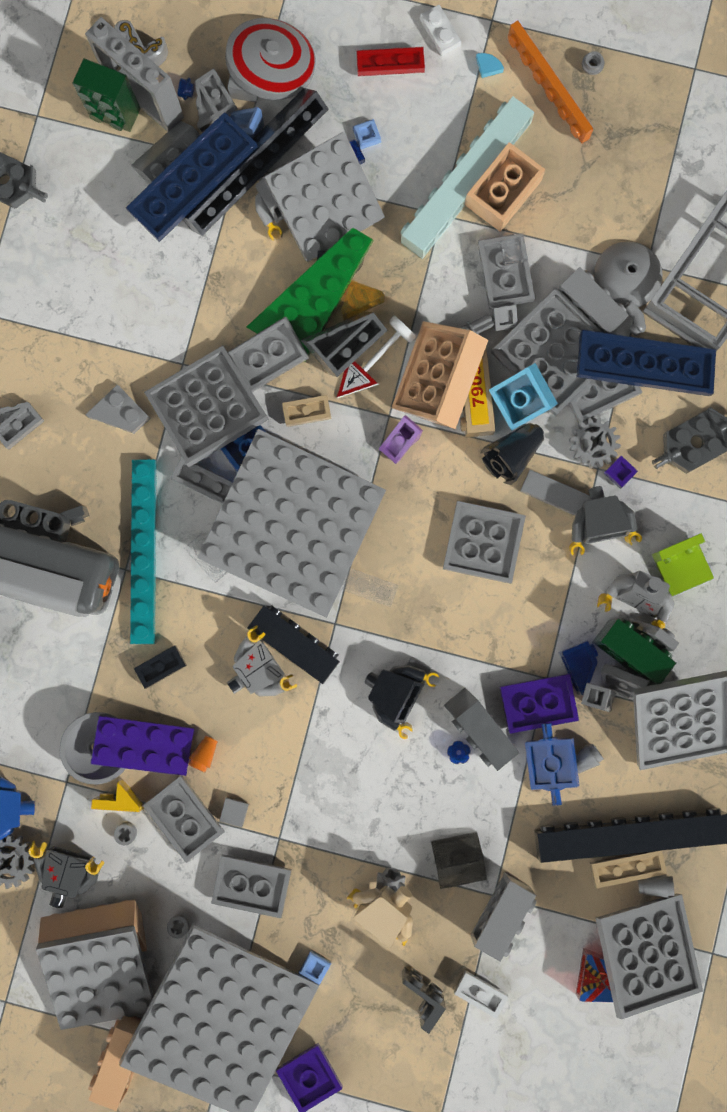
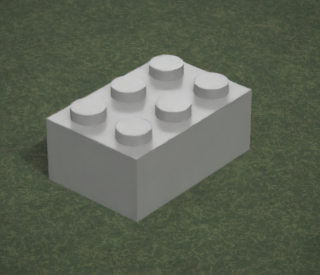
M504 872L470 935L475 948L500 962L503 956L507 957L513 947L511 942L515 934L519 935L525 925L523 919L527 912L531 913L537 902L535 900L536 895L530 886Z

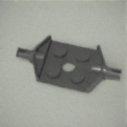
M0 152V178L4 175L10 176L6 184H0V202L14 209L30 198L33 199V197L43 203L46 202L48 194L36 188V170L33 165L28 166Z
M710 407L688 421L666 431L663 434L664 453L662 456L652 460V464H656L654 468L658 469L667 463H671L687 474L727 452V417ZM693 436L701 439L702 446L700 448L692 446L691 438Z

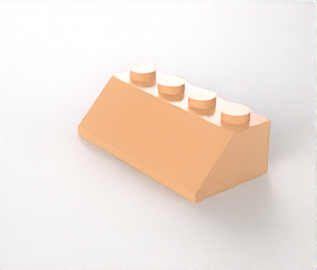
M135 899L99 905L93 908L77 909L61 914L56 913L41 917L38 943L134 925L141 952L147 951L142 914Z

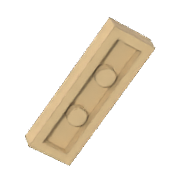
M662 851L636 853L590 863L596 888L667 874Z

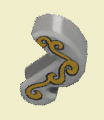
M120 20L116 23L114 28L157 66L163 64L168 56V48L164 37H160L144 47L131 21Z

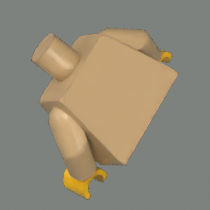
M389 886L366 891L353 889L347 896V900L350 899L355 903L353 905L354 908L359 906L353 918L388 948L392 946L395 939L401 941L402 946H405L407 940L412 935L413 918L410 915L412 906L407 902L412 897L410 890L405 886H401L396 892Z

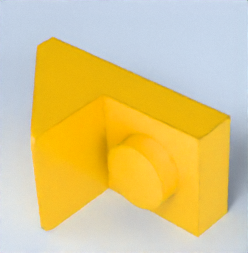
M122 779L117 782L116 798H114L112 793H100V797L92 799L91 809L140 812L144 809V804Z

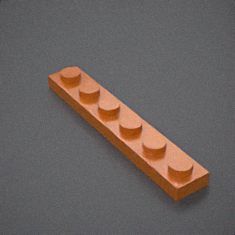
M517 20L510 25L508 41L511 47L517 49L523 64L531 69L534 80L537 84L542 85L547 99L558 108V114L561 119L567 121L572 135L578 138L581 143L586 142L591 137L593 127Z

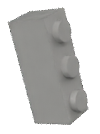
M581 267L570 275L558 289L603 333L612 334L629 316L626 313L625 307L619 302L616 303L610 297L609 291L605 287L599 286L594 281L592 274Z

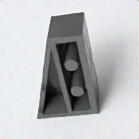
M363 312L301 341L329 375L338 377L388 330L373 312Z
M466 688L444 704L445 708L454 718L451 722L460 733L463 730L468 735L466 741L474 750L479 748L482 752L479 757L487 767L492 765L498 771L519 754V751L479 700Z

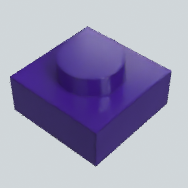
M620 456L604 474L621 489L638 471L623 456Z

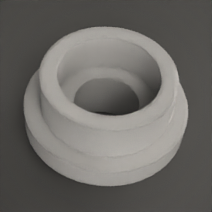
M596 51L586 54L582 60L584 72L589 75L599 74L605 64L603 56ZM589 63H595L596 66H591Z

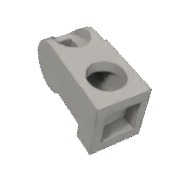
M587 683L581 704L611 712L616 693L610 689Z

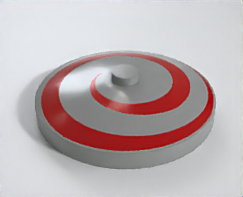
M257 18L246 21L231 33L226 46L225 59L230 75L240 87L260 98L281 100L294 97L303 88H307L313 78L316 58L311 43L300 30L284 21L272 18Z

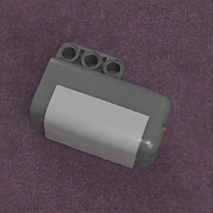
M4 500L0 503V595L77 617H87L89 614L99 615L106 611L113 591L111 588L112 586L114 587L119 570V561L112 554L66 542L70 521L64 515L13 500ZM11 506H14L16 512L12 517H9L8 510ZM37 512L38 520L32 524L30 516ZM59 518L61 525L57 530H54L52 523L55 519Z

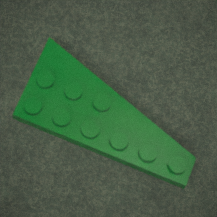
M352 228L248 324L246 328L258 334L284 317H287L300 341L324 330L374 240ZM302 343V345H303V347L305 348L307 354L310 355L311 352H310V351L307 349V347Z

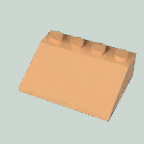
M423 321L391 408L456 429L488 340L471 330Z

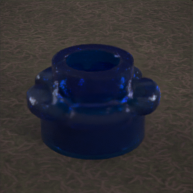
M189 77L187 79L181 78L178 86V97H182L184 100H187L188 97L192 98L194 84L191 83Z
M455 741L452 746L448 747L447 755L450 756L452 763L464 764L469 760L471 751L467 744H463L462 741ZM458 750L461 751L460 755H457Z

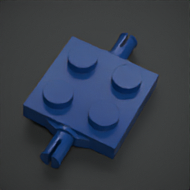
M552 723L541 724L543 738L525 742L531 790L543 789L551 791L552 806L562 805L560 790L580 786L574 739L553 737Z

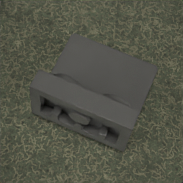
M404 967L402 970V983L424 999L419 1007L420 1026L422 1030L430 1034L446 1010L443 991L436 984L431 983L429 985L423 981V976L415 969L411 968V970H408Z

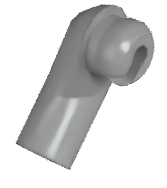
M631 300L624 307L634 321V324L629 329L634 336H638L641 332L644 333L646 329L643 312Z

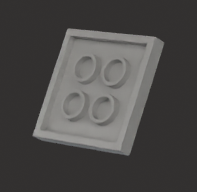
M457 501L443 570L512 584L526 515Z

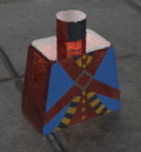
M584 948L576 988V996L579 1001L613 1002L604 956Z

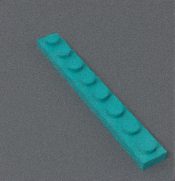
M155 459L132 460L130 644H155L157 467Z

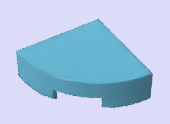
M487 53L476 54V61L482 78L503 73L504 67L496 57Z

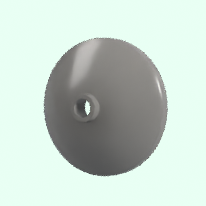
M620 242L608 247L600 255L594 268V281L599 286L605 287L609 291L610 297L616 303L619 302L623 306L631 300L637 307L647 304L652 300L662 283L663 273L659 259L648 247L636 242ZM628 267H633L635 272H629Z
M93 712L82 715L75 719L64 731L60 742L61 761L67 772L80 782L86 784L107 783L120 776L126 769L90 763L93 751L91 746L95 739L98 716L115 717L111 714Z

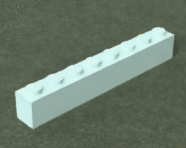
M514 96L508 103H502L497 111L498 115L494 120L491 118L483 129L484 133L480 137L476 136L470 144L471 149L467 154L463 153L456 162L457 166L453 171L449 170L446 173L440 188L436 187L433 189L428 197L429 201L425 206L421 205L414 215L415 219L411 223L407 222L402 228L401 244L421 259L425 257L465 207L467 193L509 142L514 145L532 123L534 111Z

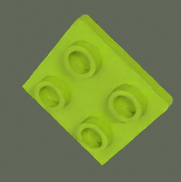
M702 533L652 554L663 581L670 585L668 592L672 596L714 578L699 545L705 542Z

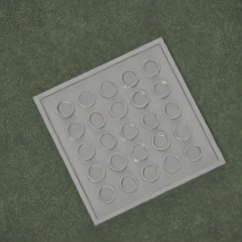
M258 429L199 553L198 559L327 618L386 490Z
M192 925L123 1053L119 1065L229 1112H254L319 985L297 972Z

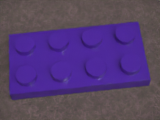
M99 715L90 763L93 765L186 776L194 728Z

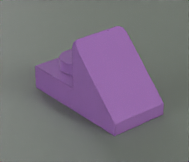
M405 415L380 446L379 450L397 464L409 448L420 439L423 430Z

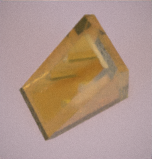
M352 281L341 309L343 321L384 303L385 295L383 291Z

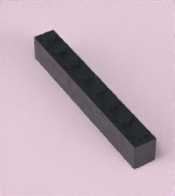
M303 88L253 138L257 143V148L183 219L193 232L203 236L329 110L318 92Z
M707 808L706 813H697V810L682 811V815L677 816L667 812L659 813L657 818H650L649 815L635 816V820L628 821L624 817L612 818L609 823H602V820L587 821L588 825L578 826V822L564 823V827L555 828L554 825H542L540 830H534L537 859L540 863L727 844V813L721 811V808Z

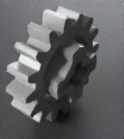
M598 417L595 423H593V420L588 418L586 424L581 421L578 424L579 429L574 428L572 431L575 436L571 437L569 442L574 443V445L569 450L576 451L574 459L579 457L582 459L580 465L588 462L589 468H592L596 463L597 467L601 468L603 461L608 465L612 462L610 457L615 458L618 455L614 450L621 447L620 444L616 443L620 435L613 434L617 428L613 427L610 429L608 427L609 421L601 424V418ZM589 429H598L597 432H586ZM605 435H607L609 443H607ZM599 436L597 446L590 450L593 440ZM580 443L583 444L585 450L584 452L581 449ZM597 453L604 455L598 458L592 457L593 454Z
M9 835L7 839L0 840V886L5 883L6 889L11 888L12 884L15 887L20 886L21 881L26 882L29 880L28 874L35 871L31 867L34 864V858H31L28 850L31 843L23 844L22 836L14 840V835ZM4 846H12L16 849L10 850L8 847L5 848ZM15 855V857L12 859L10 863V866L5 867L7 865V862L9 861V857ZM4 873H9L11 876H15V877H7V876H4L3 874H4Z

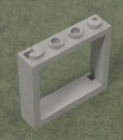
M100 17L85 33L98 63L115 71L120 66L121 69L118 72L127 75L140 108L167 132L170 131L184 118L170 76ZM159 75L164 77L160 83L156 79Z

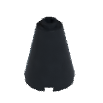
M528 423L486 445L481 450V453L485 455L482 458L483 463L494 477L498 479L501 476L505 479L503 483L512 485L517 481L544 441L543 429L537 424Z

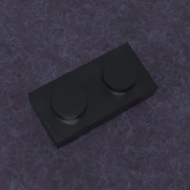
M174 645L135 667L134 670L144 689H147L183 669L187 664L177 646Z

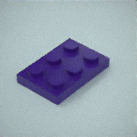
M570 674L499 687L509 734L542 728L541 724L552 723L551 725L554 726L579 721Z

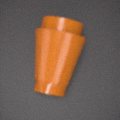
M205 736L189 757L191 760L188 765L205 773L207 768L211 767L218 741Z

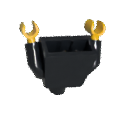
M409 665L395 666L390 671L383 669L379 676L373 672L369 673L365 679V684L372 688L368 699L373 703L372 708L378 721L393 731L398 730L399 736L402 739H407L408 735L404 734L402 729L407 728L413 732L412 725L405 723L425 685L422 681L424 680L429 686L435 687L437 685L429 683L428 680L432 675L439 677L438 674L435 672L426 674L424 670Z

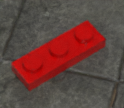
M424 47L358 50V76L424 73Z

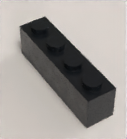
M271 605L269 608L263 606L247 629L250 630L257 625L258 627L255 629L256 634L261 635L263 632L265 633L262 640L321 684H324L340 663L336 659L339 654L329 647L324 650L318 645L320 640L312 634L308 633L305 636L299 631L301 626L290 619L286 622L280 617L282 612Z

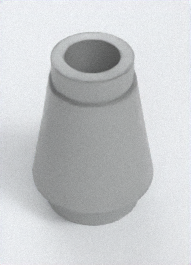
M594 744L586 745L576 755L578 773L599 766V762L604 760Z
M661 875L638 880L639 894L663 898L674 896L673 876Z

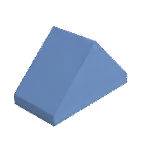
M258 107L237 110L230 115V118L252 139L264 127L262 111Z

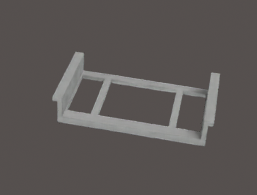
M727 190L643 311L645 315L692 346L716 349V351L727 339V321L715 337L666 305L664 301L676 286L727 319L726 308L680 279L715 227L727 234V224L721 220L727 211Z

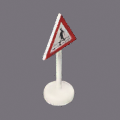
M395 315L389 322L397 332L363 368L354 361L344 371L337 398L379 385L367 371L400 336L408 342H413L417 338Z

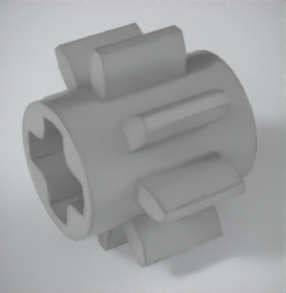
M386 868L383 873L378 872L376 888L381 889L384 886H389L396 892L401 886H405V876H401L398 869Z

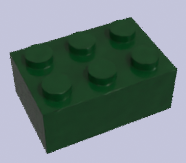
M83 58L72 84L89 117L98 123H102V121L108 123L118 131L126 130L131 132L141 108L127 75Z
M626 619L608 620L592 643L634 675H641L650 681V685L661 684L677 663L671 659L673 655L662 647L660 649L652 644L653 640L646 634L641 633L639 635L635 632L633 624Z

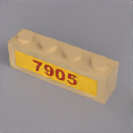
M487 348L484 350L463 407V418H460L461 432L465 431L466 438L490 436L495 432L492 395L489 392L491 385Z

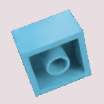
M536 363L489 389L511 431L558 404Z

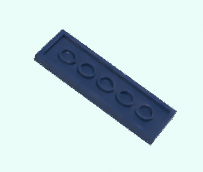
M224 112L126 207L127 211L160 242L257 148V143Z
M582 330L579 337L576 377L711 396L714 394L716 349Z

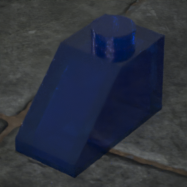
M588 641L580 642L558 652L567 673L570 674L577 695L580 696L584 695L586 684H590L598 663L596 659L598 652L593 643L589 644Z

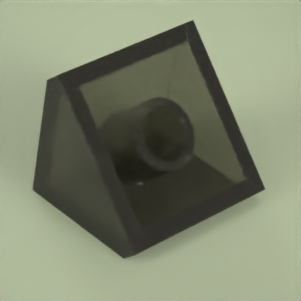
M477 832L431 841L440 889L487 880L484 857Z

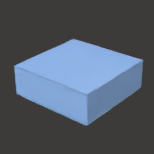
M374 119L353 126V132L360 150L381 143V137Z
M311 950L300 968L299 974L320 985L331 965V961Z

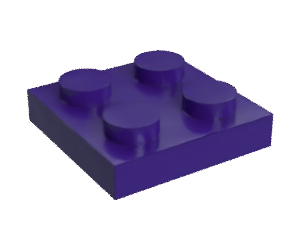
M319 1043L276 1069L279 1078L299 1112L308 1111L343 1088Z

